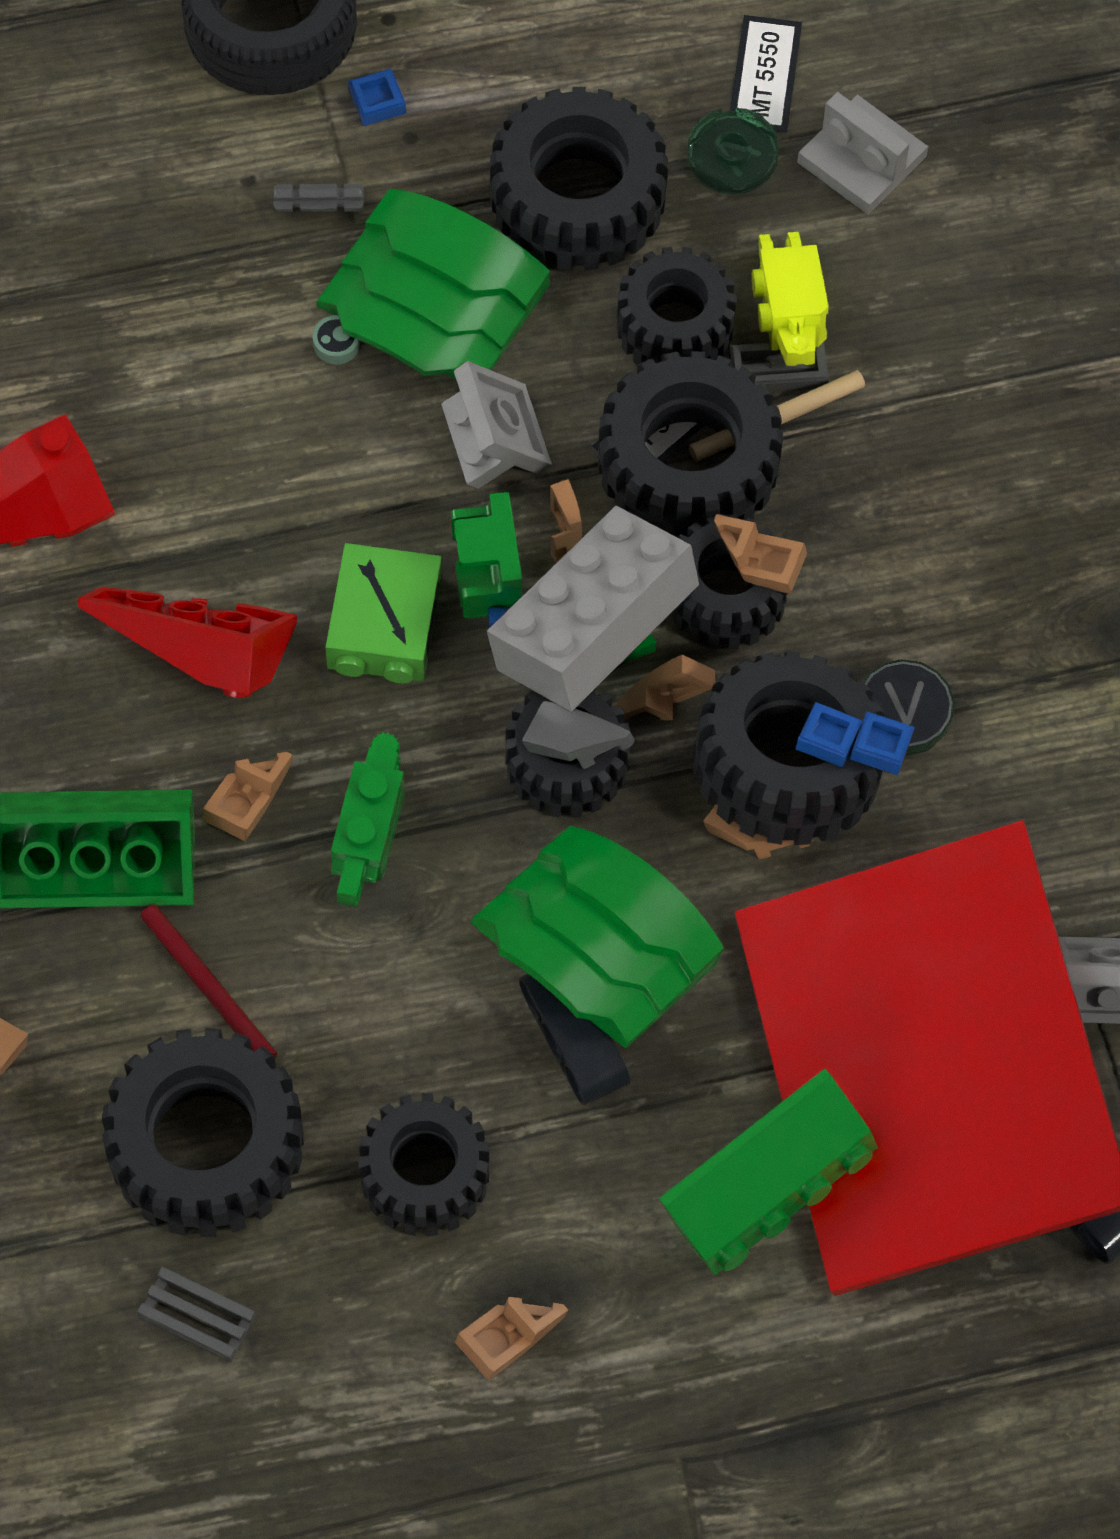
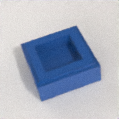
M391 68L348 81V90L363 126L407 114L405 100Z
M815 702L798 738L796 750L843 768L858 736L863 720Z
M866 711L850 760L898 775L915 727Z

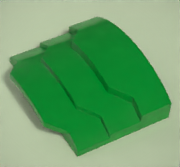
M389 188L365 222V230L341 262V268L318 298L316 304L317 307L326 312L339 316L343 334L363 341L393 356L423 376L445 373L456 379L454 370L467 361L489 370L494 368L549 288L550 271L513 240L479 219L436 199L410 191Z
M569 826L539 852L537 859L508 883L502 893L472 917L470 923L496 944L498 955L509 960L540 982L576 1018L592 1021L625 1049L717 965L724 949L713 929L695 906L655 868L612 840L574 826Z

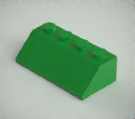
M193 789L0 793V908L150 906L152 904L157 906L194 905L195 826Z
M823 1069L662 1195L659 1200L678 1232L711 1273L716 1276L723 1269L730 1271L738 1267L748 1257L749 1249L764 1237L770 1239L780 1234L789 1225L790 1217L803 1206H813L822 1201L831 1191V1184L845 1173L853 1174L865 1167L873 1157L872 1152L878 1146L871 1130L830 1073Z

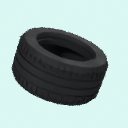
M181 0L187 42L197 62L219 82L246 93L260 95L288 94L308 88L323 80L346 58L347 52L351 49L352 42H354L357 29L356 0H317L318 3L307 18L294 27L275 32L252 31L233 23L221 10L227 0Z

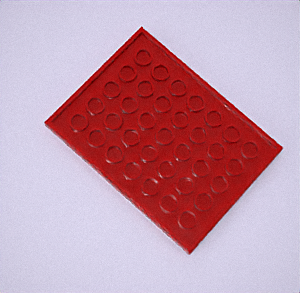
M1024 820L735 911L782 1101L823 1069H826L871 1130L878 1146L872 1152L873 1157L865 1167L853 1174L845 1173L831 1184V1191L822 1201L809 1206L830 1291L834 1296L1120 1212V1149Z

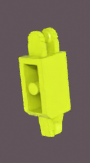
M788 232L786 247L774 248L770 234L759 235L760 269H752V290L754 298L762 297L763 302L758 304L760 332H768L771 350L781 351L786 366L815 364V347H819L827 339L826 315L829 308L817 245L802 246L799 232Z

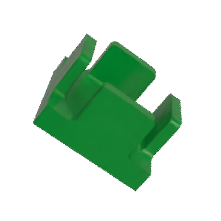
M509 492L489 494L490 504L488 506L451 511L452 540L456 541L459 559L455 563L459 601L463 610V617L466 619L488 616V608L491 607L511 608L522 597V574Z

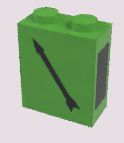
M345 543L326 642L327 669L336 670L338 673L350 677L370 674L384 676L387 680L395 683H409L412 680L424 682L442 582V556Z

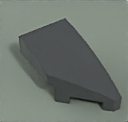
M547 701L542 702L522 739L524 746L530 753L567 761L577 758L583 769L596 764L594 761L595 756L616 746H621L622 750L631 747L635 741L630 731L616 724L577 709L570 712L556 703Z

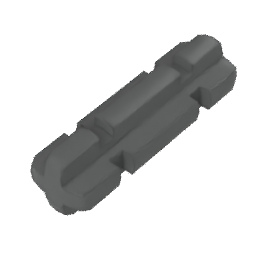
M277 184L273 189V207L276 212H293V208H300V212H337V207H344V212H358L363 210L364 189L361 184H344V188H337V184H300V189H293V184Z

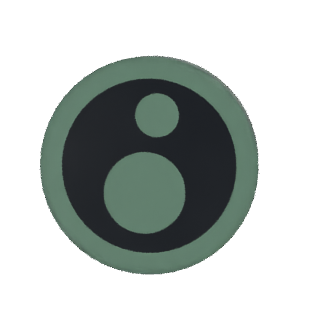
M338 315L322 319L313 330L314 351L326 363L344 364L351 361L359 352L360 340L343 334Z

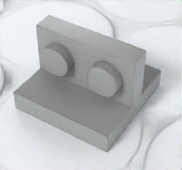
M837 92L826 102L822 130L799 151L797 163L869 215L927 157L928 146L858 94L850 101Z
M469 361L454 370L460 391L441 403L467 485L479 489L513 466L538 474L552 465L526 384Z
M1059 937L1083 1023L1120 1024V938Z

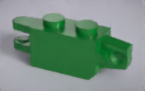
M382 732L380 735L377 734V737H373L365 763L354 761L331 848V874L341 876L337 890V902L341 905L358 908L365 881L370 883H376V880L382 881L385 874L405 796L404 772L399 770L401 761L399 756L400 743H398V738H395L394 734L390 735L389 732L387 734Z

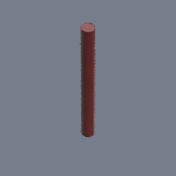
M152 904L145 908L140 914L141 919L233 1032L250 1038L254 1051L264 1046L276 1058L278 1053L158 906Z

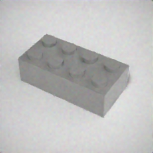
M615 506L487 630L497 670L572 712L699 585L691 545Z

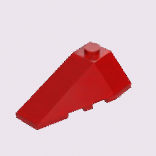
M66 414L22 434L0 450V544L10 543L11 547L25 545L27 544V539L50 535H55L56 539L71 537L115 515L88 450Z
M103 586L78 598V608L204 685L221 688L223 694L235 698L249 697L253 692L271 683L297 625V615L242 603H237L236 611L208 609V599L192 597L191 601L179 600L165 604L164 596L159 593Z

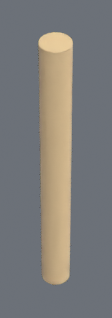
M858 370L853 371L777 405L781 414L782 424L864 388L865 381L862 374ZM724 429L690 444L689 451L693 460L697 463L733 447L735 444L730 431Z

